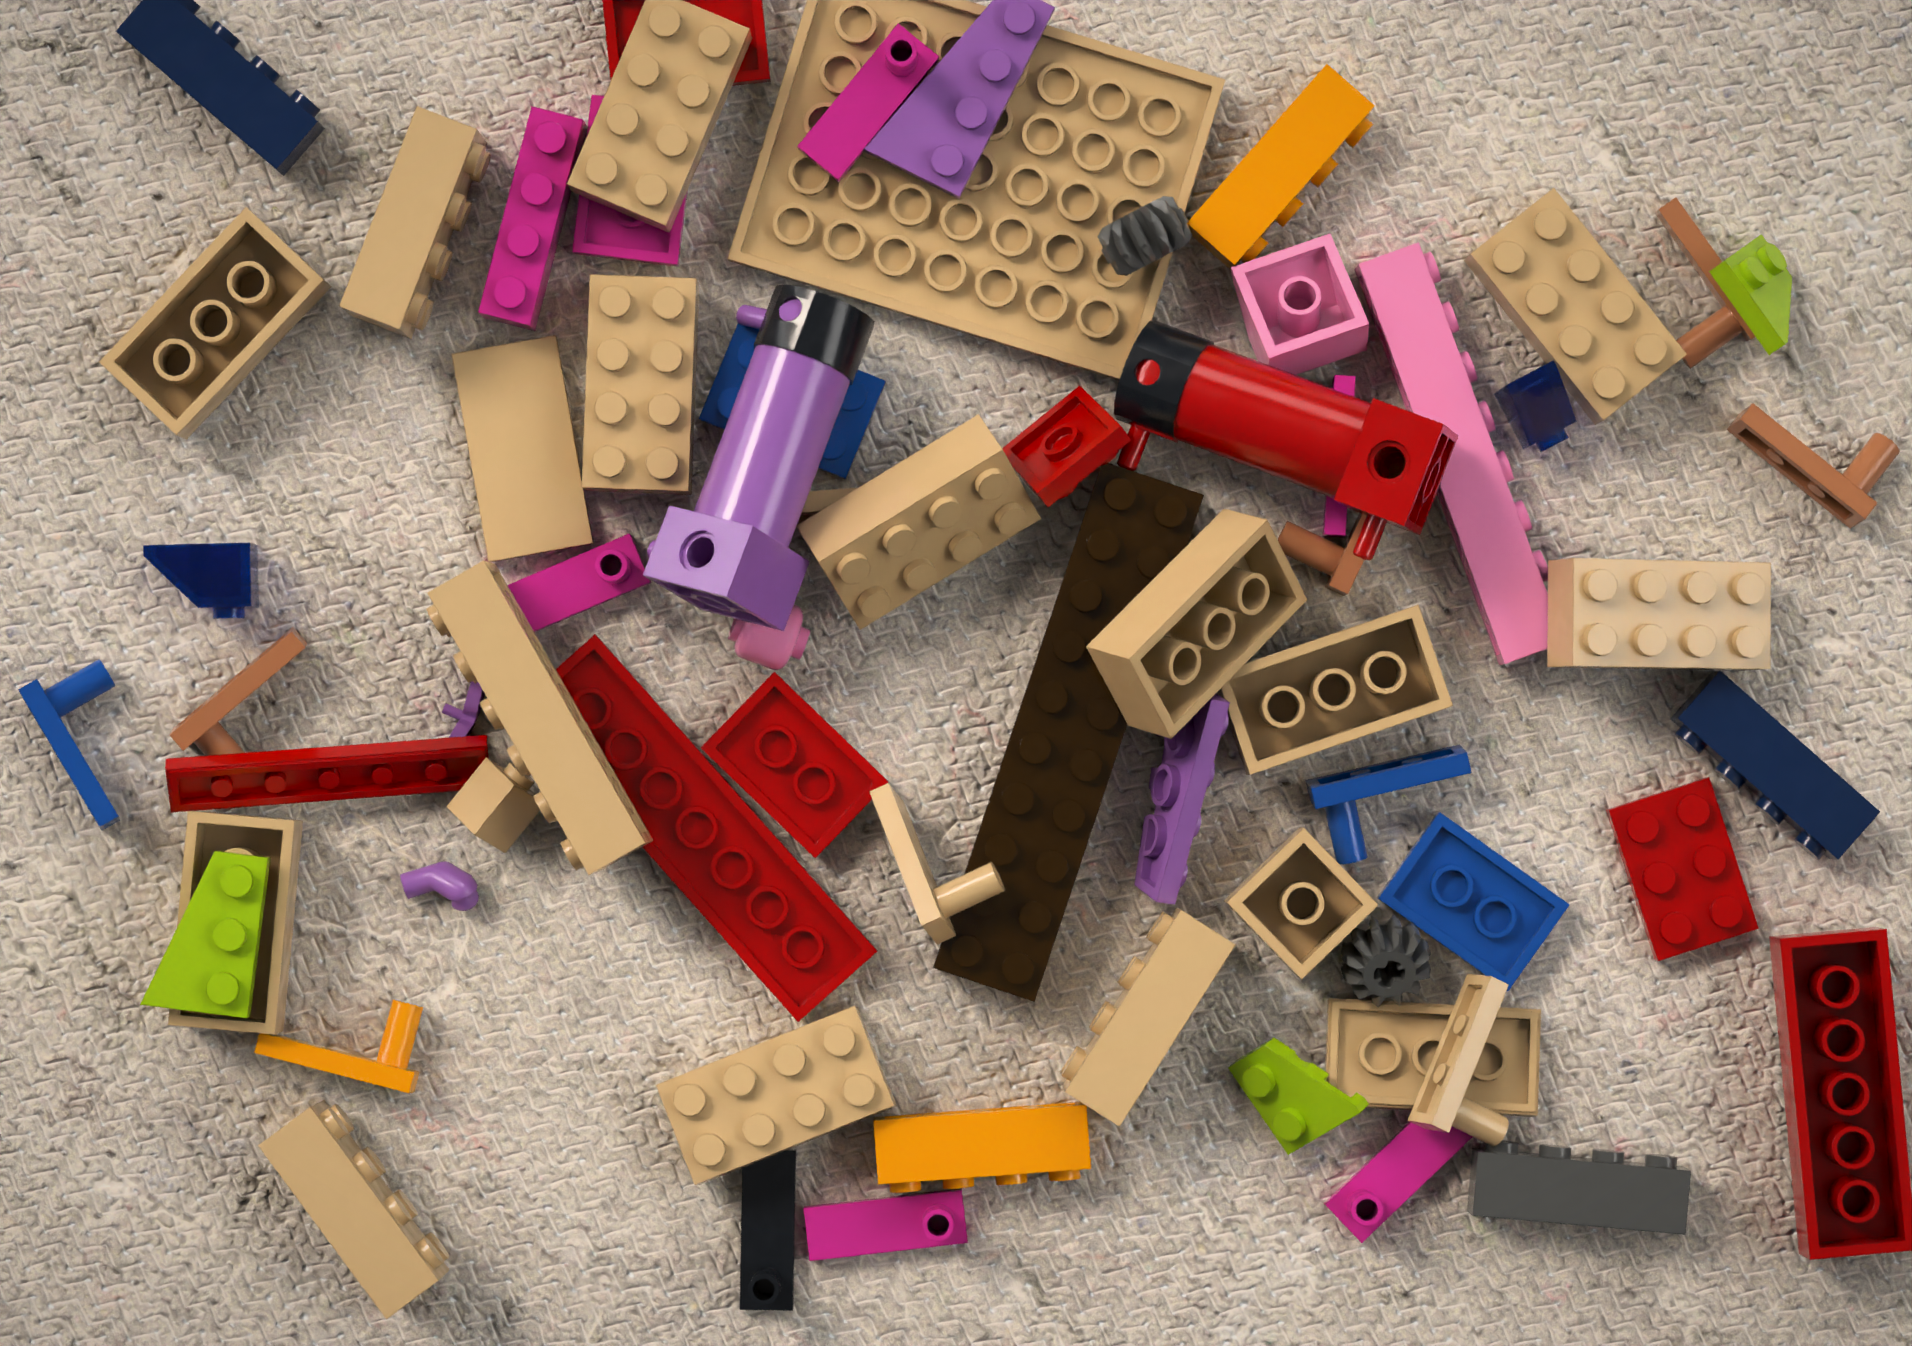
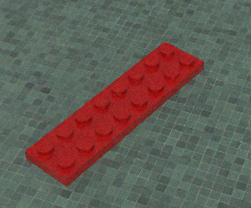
M594 634L557 667L556 671L654 840L643 846V849L799 1022L878 950L603 641Z

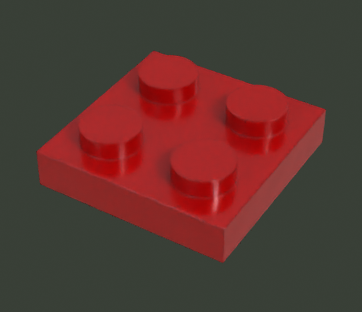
M1079 385L1002 449L1016 474L1049 508L1058 499L1070 495L1078 483L1095 469L1113 460L1119 450L1129 443L1131 439L1121 425Z

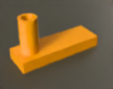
M392 1000L377 1060L277 1034L259 1033L254 1053L390 1089L413 1093L415 1092L420 1072L407 1069L423 1007Z

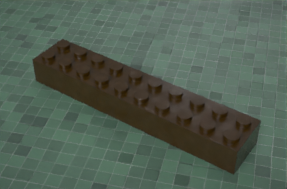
M1110 463L1100 466L964 872L966 874L992 862L1000 875L1005 891L949 917L956 936L940 944L933 968L1035 1002L1127 727L1124 716L1086 646L1188 545L1204 497L1203 494Z

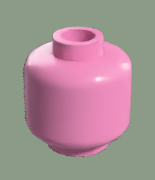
M794 604L784 631L734 619L728 640L735 642L734 649L738 657L772 670H779L787 664L790 657L800 660L806 647L810 630L801 627L803 611Z

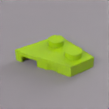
M1761 234L1709 272L1767 354L1771 355L1788 343L1792 276L1786 269L1787 263L1782 252L1774 244L1768 243Z
M1274 1037L1240 1057L1228 1067L1288 1155L1361 1113L1369 1105L1367 1100L1357 1092L1352 1097H1349L1326 1081L1329 1076L1327 1072L1313 1063L1301 1060L1294 1050Z

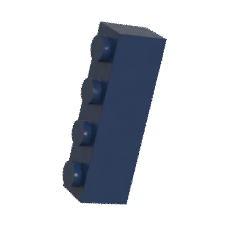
M142 0L116 32L284 176L325 129L314 118L320 112V109L297 89L289 97L274 83L281 75L258 55L249 62L239 54L235 47L241 41L217 20L209 28L194 14L200 9V6L194 0Z
M1720 670L1712 671L1670 718L1680 727L1675 735L1682 743L1698 755L1705 749L1719 762L1715 771L1737 790L1745 785L1756 794L1759 799L1754 805L1775 824L1779 825L1783 820L1799 832L1798 836L1794 839L1795 842L1816 860H1819L1823 855L1828 859L1839 860L1880 813L1876 807Z

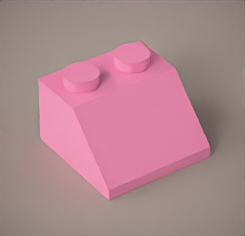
M1331 234L1231 267V275L1248 338L1259 362L1297 375L1367 351L1369 322Z

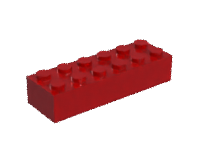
M1869 927L1769 936L1799 1254L1809 1260L1912 1251V1192L1887 929Z

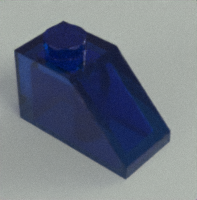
M1554 360L1505 385L1494 393L1523 450L1535 443L1540 452L1568 439L1569 437L1564 428L1577 422Z
M250 542L143 545V556L198 608L213 610V619H244L245 609L259 608L258 545Z

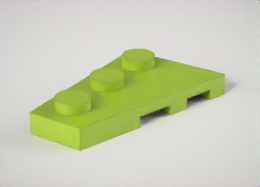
M214 851L140 1005L240 1018L250 1017L271 857Z

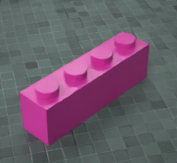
M531 106L478 313L485 319L536 331L572 192L567 183L587 134L588 127L583 119Z

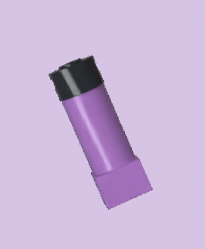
M787 284L775 287L767 309L744 304L737 311L736 318L739 325L759 329L754 342V353L694 511L669 505L657 539L653 540L648 546L647 555L649 560L643 576L700 610L784 631L810 562L789 549V545L848 387L854 382L875 321L866 313L837 298L815 290Z

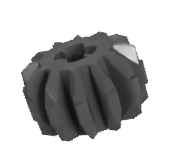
M1162 196L1103 227L1098 235L1103 248L1101 251L1108 264L1111 263L1117 275L1127 276L1188 244L1192 237L1187 224L1189 221L1182 208L1179 209L1173 197Z
M1393 914L1385 925H1380L1379 921L1371 916L1370 928L1368 930L1353 929L1351 933L1352 942L1342 944V975L1344 981L1351 984L1353 993L1359 1000L1370 996L1372 1003L1379 1007L1385 998L1392 997V1000L1400 1006L1404 992L1419 995L1421 989L1419 980L1430 978L1431 968L1428 960H1430L1431 952L1427 941H1424V938H1421L1419 930L1414 926L1413 922L1401 926L1400 920Z

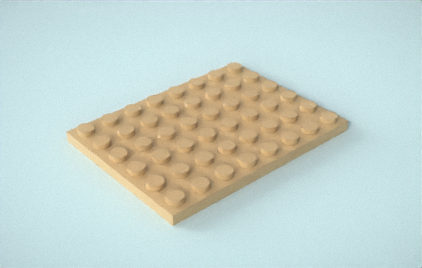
M807 0L728 254V261L1120 380L1133 344L1141 330L1149 321H1152L1173 252L1127 276L1117 275L1111 263L1108 264L1101 251L1103 248L1098 235L1103 227L1162 196L1173 197L1179 209L1182 208L1185 213L1225 79L1047 25L960 199L865 151L840 182H837L798 150L797 146L895 26L899 23L939 56L938 64L987 6L967 0Z

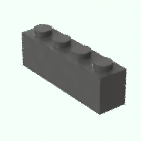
M1504 1140L1497 1146H1491L1486 1143V1149L1472 1148L1467 1212L1472 1216L1686 1235L1691 1170L1683 1166H1677L1678 1157L1645 1154V1163L1624 1161L1625 1152L1593 1149L1592 1158L1571 1157V1147L1540 1144L1539 1154L1518 1152V1142Z

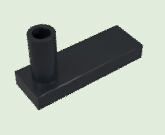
M786 1150L742 1168L740 1310L793 1311L796 1150Z

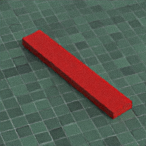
M487 735L168 758L165 763L170 810L173 813L459 791L486 757L489 759Z

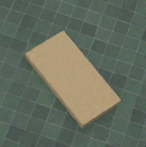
M557 336L541 337L451 354L488 562H497L594 544L585 490L582 488V474Z
M1329 998L1327 1004L1325 1072L1329 1076L1326 1081L1349 1097H1352L1356 1092L1363 1096L1369 1103L1366 1108L1412 1110L1454 1005L1401 1002L1399 1006L1394 1001H1383L1377 1007L1372 1003V1000ZM1499 1008L1464 1097L1501 1115L1538 1116L1541 1009Z

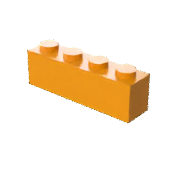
M1326 64L1191 217L1187 224L1192 237L1230 270L1231 267L1236 266L1240 261L1245 263L1256 259L1269 244L1262 237L1263 234L1275 221L1284 227L1304 204L1297 198L1300 192L1309 182H1312L1318 188L1338 166V163L1332 158L1337 150L1345 142L1354 148L1374 125L1367 119V116L1375 105Z
M1081 1102L874 1117L873 1120L878 1185L889 1184L890 1193L922 1190L921 1181L942 1180L943 1189L974 1187V1177L995 1176L996 1185L1022 1184L1028 1182L1027 1174L1048 1172L1049 1181L1076 1180L1081 1178L1080 1170L1091 1169L1087 1106Z

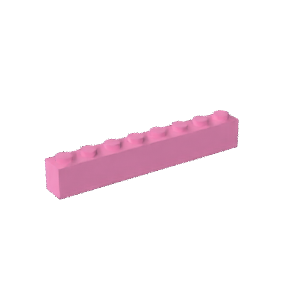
M1418 242L1360 263L1354 270L1405 409L1440 422L1459 435L1436 494L1498 664H1507L1547 649L1548 594L1543 582L1548 581V567L1541 551L1532 552L1525 532L1532 530L1531 521L1522 500L1514 502L1507 482L1514 480V476L1505 452L1503 450L1495 452L1489 432L1495 431L1496 428L1488 404L1485 400L1477 403L1471 386L1472 382L1477 381V374L1471 357L1467 351L1461 353L1458 351L1452 334L1459 331L1454 310L1449 301L1441 303L1434 283L1440 282L1441 277L1434 256L1431 252L1423 254Z

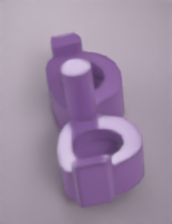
M473 681L470 682L463 710L447 703L445 704L442 713L459 720L449 738L470 736L481 712L480 702L484 700L485 696L478 682L476 684Z

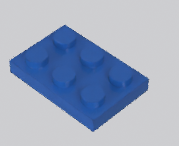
M737 324L700 414V421L722 430L725 429L754 353V342L759 329ZM861 370L857 371L853 384L848 387L818 469L845 480L847 479L886 384L885 380Z
M1437 812L1377 897L1378 900L1409 922H1413L1416 927L1485 976H1492L1508 984L1507 991L1510 990L1570 905L1441 812Z

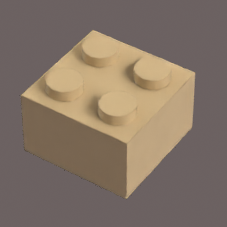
M1301 827L1224 900L1243 922L1300 979H1303L1378 906L1373 898L1305 828Z

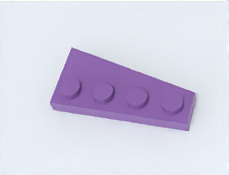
M993 0L865 147L864 151L960 199L1055 7L1042 0Z
M1215 694L1172 739L1164 737L1162 763L1158 768L1151 767L1149 789H1151L1155 811L1154 815L1149 814L1144 817L1134 885L1159 903L1175 905L1179 888L1183 886L1187 878L1189 851L1193 838L1200 830L1201 807L1206 789L1214 778V759L1220 737L1225 734L1229 722L1228 708L1230 702L1218 694Z

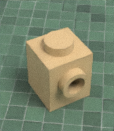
M487 757L446 806L475 836L504 853L508 851L540 811L533 797L535 793L530 789L535 781L527 775L522 777L513 763L510 762L504 769Z

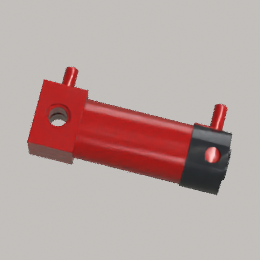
M1156 320L1148 322L1133 344L1125 362L1114 401V415L1116 419L1131 425L1127 434L1131 441L1122 448L1117 460L1118 466L1135 471L1150 433L1176 443L1178 441L1185 442L1334 498L1335 501L1347 508L1367 515L1353 550L1355 556L1367 561L1373 559L1386 523L1417 535L1421 534L1459 436L1440 422L1375 398L1372 399L1371 403L1218 347L1214 345L1213 341ZM1404 456L1406 461L1404 470L1397 477L1389 479L1388 470L1390 464L1396 458Z

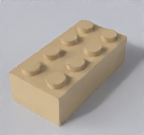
M645 0L567 185L570 190L670 233L752 40L750 28L683 0Z
M419 106L416 107L339 305L352 317L412 339L415 329L423 331L426 327L434 305V301L428 299L429 292L435 279L443 281L452 260L453 252L447 250L448 243L454 230L462 232L471 211L472 202L466 200L467 194L473 181L478 183L482 181L490 162L491 153L486 152L487 142L476 128Z
M1555 188L1542 196L1464 260L1595 425L1608 418L1687 355Z
M245 207L99 363L175 435L187 440L332 286L256 214Z
M590 274L582 488L584 490L594 492L692 495L700 284L697 278Z
M978 414L806 519L796 527L861 630L1041 520V517L1003 449Z
M1223 509L1086 648L1128 726L1172 739L1307 601V598L1268 520Z
M1599 558L1549 560L1547 667L1738 671L1771 669V563Z
M1419 605L1245 663L1218 691L1219 696L1230 702L1228 708L1229 725L1246 775H1251L1453 706Z
M188 811L177 927L214 851L271 857L250 1017L240 1018L169 1009L168 1025L274 1035L284 1031L303 820Z
M1177 907L1171 916L1164 911L1158 916L1146 936L1149 941L1153 942L1143 960L1136 956H1133L1117 981L1124 988L1114 1005L1105 1000L1089 1025L1090 1030L1095 1033L1085 1050L1076 1046L1060 1071L1062 1073L1061 1076L1066 1078L1063 1088L1067 1094L1119 1127L1236 945Z
M856 1006L849 1007L656 1085L694 1185L704 1184L897 1106L860 1011Z
M325 1100L306 1109L258 1146L383 1316L388 1319L438 1282L450 1270L444 1263L449 1258V1254L432 1232L424 1236L413 1221V1218L418 1213L408 1197L400 1189L394 1193L390 1190L381 1177L386 1173V1169L377 1155L368 1146L361 1150L349 1134L355 1128L346 1113L339 1105L334 1104L332 1107H329Z

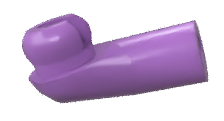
M442 861L400 874L402 886L408 899L436 891L451 900L452 907L458 911L470 910L478 902L479 895L476 890L478 885L473 876L452 863Z

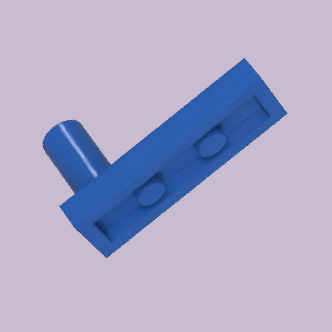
M98 659L46 690H43L37 679L18 690L102 831L120 821L119 816L61 720V717L115 687L105 666Z
M1459 744L1305 781L1309 799L1315 809L1323 807L1325 809L1336 861L1339 864H1350L1368 857L1355 800L1472 772L1468 754Z

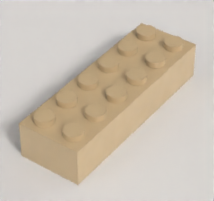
M483 560L427 592L433 602V605L426 608L429 617L441 636L453 637L460 650L453 655L457 666L468 683L473 681L475 684L477 682L480 684L487 697L480 702L485 715L495 730L499 728L503 730L505 728L514 745L507 748V752L522 777L532 775L541 791L533 796L535 802L549 824L553 821H558L567 837L560 844L574 869L577 871L580 868H585L588 875L600 872L654 841L496 564Z

